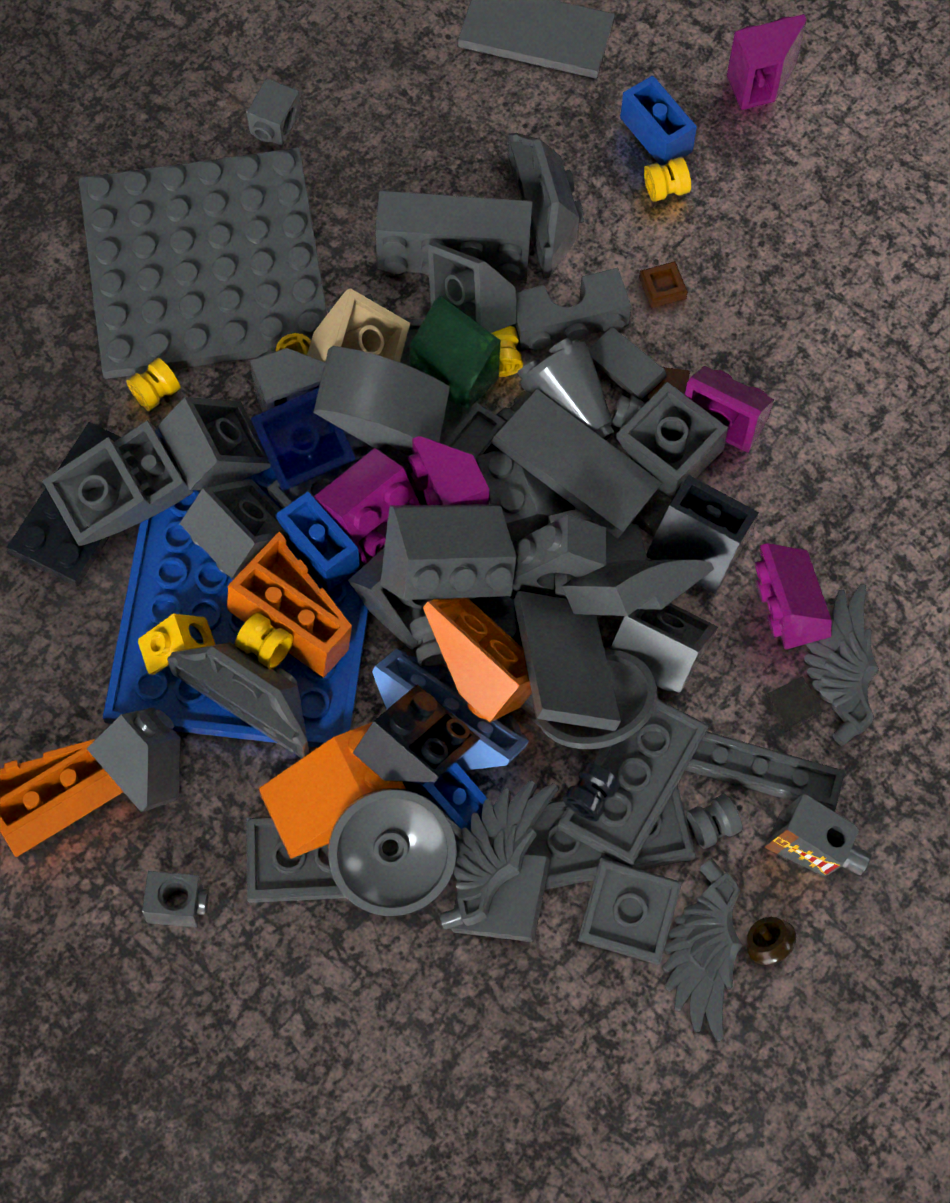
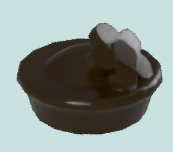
M771 916L758 920L751 926L747 934V952L750 958L758 964L771 965L784 960L793 951L796 944V932L793 925L777 917Z

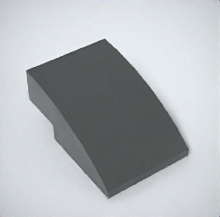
M332 346L327 352L313 413L377 450L388 444L403 454L410 456L413 454L412 439L422 436L439 443L450 386L395 360L364 351Z
M148 420L115 442L109 437L42 480L75 541L80 546L101 540L135 526L194 493L193 490H189L160 432Z
M622 560L607 563L606 566L581 578L575 577L562 585L574 614L628 616L636 609H663L713 571L714 567L712 562L701 560Z

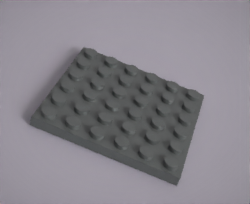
M300 148L79 178L104 379L132 376L136 373L142 374L147 371L148 365L157 358L162 359L171 370L257 358L264 352L276 351L277 343L287 334L299 333L312 340L314 331L327 316Z

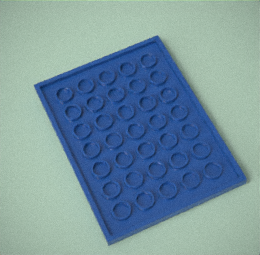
M260 437L273 465L269 469L244 480L252 479L282 510L279 504L268 494L267 487L323 445L322 443ZM193 490L194 493L180 502L140 523L103 720L105 723L112 724L121 714L154 707L156 710L164 712L174 724L173 730L177 732L277 743L174 676L169 665L155 675L149 674L138 644V639L173 613L205 617L216 645L228 642L235 645L237 635L245 623L227 610L228 585L234 578L231 579L227 574L220 571L210 555L202 547L196 545L192 541L190 534L179 524L201 491ZM289 545L288 548L291 550L294 556L298 560H300V557L294 549L293 545ZM308 569V574L321 589L323 585ZM355 573L329 592L323 587L352 625L347 653L324 678L289 653L273 669L275 671L277 668H281L292 675L297 681L296 685L299 690L308 747L318 748L331 738L352 730L369 610L348 582ZM189 626L192 638L197 643L203 644V637L199 630Z

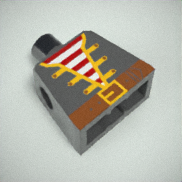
M802 794L780 812L764 846L766 849L823 876H828L840 867L861 876L872 856L870 853L854 845L859 833V828L806 794Z

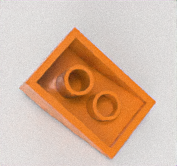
M469 598L433 599L428 601L423 607L458 693L468 702L467 706L470 711L477 717L492 722L519 709L532 694L523 648Z
M372 722L331 738L259 788V793L290 859L329 844L330 835L337 819L358 798L381 789H406L402 781H384L353 754V751Z

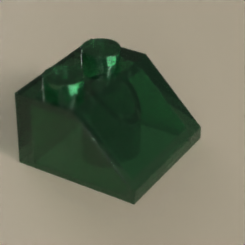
M439 296L432 304L409 346L410 366L450 386L448 400L453 403L459 402L467 409H470L499 379L501 340L446 299Z

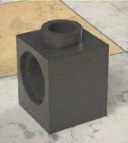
M266 78L247 111L250 134H253L261 141H271L283 146L301 114L299 90Z
M148 871L142 913L149 924L198 928L199 915H206L209 891L208 889H203L199 875ZM183 892L188 895L187 901L180 907L173 908L166 905L168 898L173 893Z

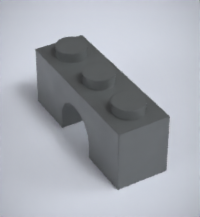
M618 268L582 276L580 286L581 302L571 307L555 304L549 298L545 285L515 292L517 323L511 326L515 327L518 332L519 351L528 349L541 350L550 344L560 342L566 338H569L572 342L576 339L581 340L590 334L607 332L611 327L618 331L624 326L629 325L631 303Z
M567 514L513 542L516 564L510 597L515 598L518 591L546 595L554 591V573H564L581 578L606 566V527Z

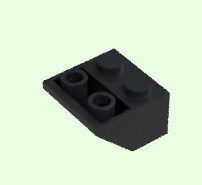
M688 475L669 505L646 556L651 560H701L712 562L714 570L695 584L716 594L751 537L759 512Z
M417 684L372 722L353 751V754L384 781L436 782L478 743L480 737Z

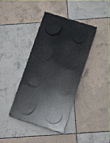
M88 422L58 470L109 437L115 442L121 437ZM45 488L6 548L10 555L78 587L110 536L82 546L78 545L47 488Z

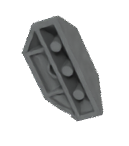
M511 133L508 134V159L520 200L532 201L530 234L543 279L549 278L578 238L579 223L584 222L582 205L579 200L574 201L572 192L575 189L573 175L570 169H564L561 156L539 138Z
M231 642L172 652L167 658L171 673L301 759L309 754L299 690L296 685L297 681L288 672L281 668H277L275 671L266 668L259 663L258 657L255 654H246Z

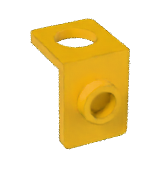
M175 613L138 639L147 671L153 675L169 665L167 658L172 652L216 645L205 617ZM189 626L199 630L203 637V644L197 643L192 638Z

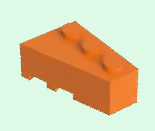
M279 531L228 585L227 610L243 622H246L255 613H261L271 621V626L276 629L283 628L294 637L293 644L288 653L324 678L349 650L352 625L323 587L320 589L308 574L307 566L301 559L298 560L286 545V539Z
M95 739L44 752L43 757L27 762L18 763L15 760L4 763V768L0 769V833L15 857L20 856L123 793V790L87 750Z

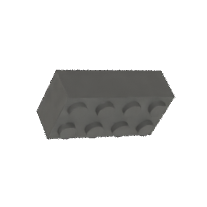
M379 191L375 227L377 270L387 271L392 274L404 272L424 273L429 276L428 244L435 242L485 261L509 282L517 280L527 281L532 201Z

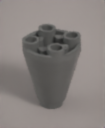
M566 338L550 348V357L541 363L538 360H534L518 371L521 377L520 384L525 391L533 394L538 389L604 440H607L615 433L610 426L613 421L590 350L584 341L576 339L571 342L569 338Z

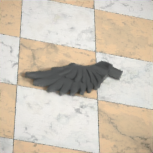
M864 583L860 584L854 592L849 606H847L845 590L841 589L838 591L834 602L833 619L831 617V637L805 644L811 654L807 653L805 655L804 661L811 666L807 669V675L814 679L812 687L820 692L821 699L832 703V710L836 711L844 722L832 734L835 741L841 746L847 744L855 735H860L874 720V714L868 702V687L874 676L878 673L879 667L873 657L871 648L872 630L866 629L864 632V604L866 596V585Z
M530 780L515 795L511 803L510 790L503 788L494 807L490 799L484 801L482 821L478 813L471 815V832L466 827L462 828L461 834L464 844L461 841L456 843L459 857L456 856L453 873L458 881L456 887L459 908L440 913V920L444 930L462 924L466 926L475 925L488 917L492 898L499 887L510 878L520 874L524 855L537 836L532 827L559 790L555 783L546 786L533 796L537 785L533 780Z
M711 858L699 870L712 884L698 897L697 903L685 907L683 915L675 918V924L678 926L668 933L670 940H674L664 948L666 954H673L663 966V970L666 973L674 970L665 985V989L669 992L677 987L674 1009L681 1011L690 997V1018L693 1030L700 1032L704 1014H706L710 1030L716 1041L720 1042L724 1038V986L729 990L733 987V966L735 958L743 945L732 923L733 908L741 890L734 878L727 872L724 873Z

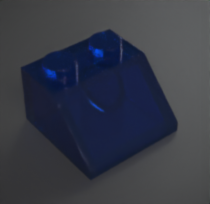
M319 388L251 417V421L283 492L356 460L346 431L313 413Z

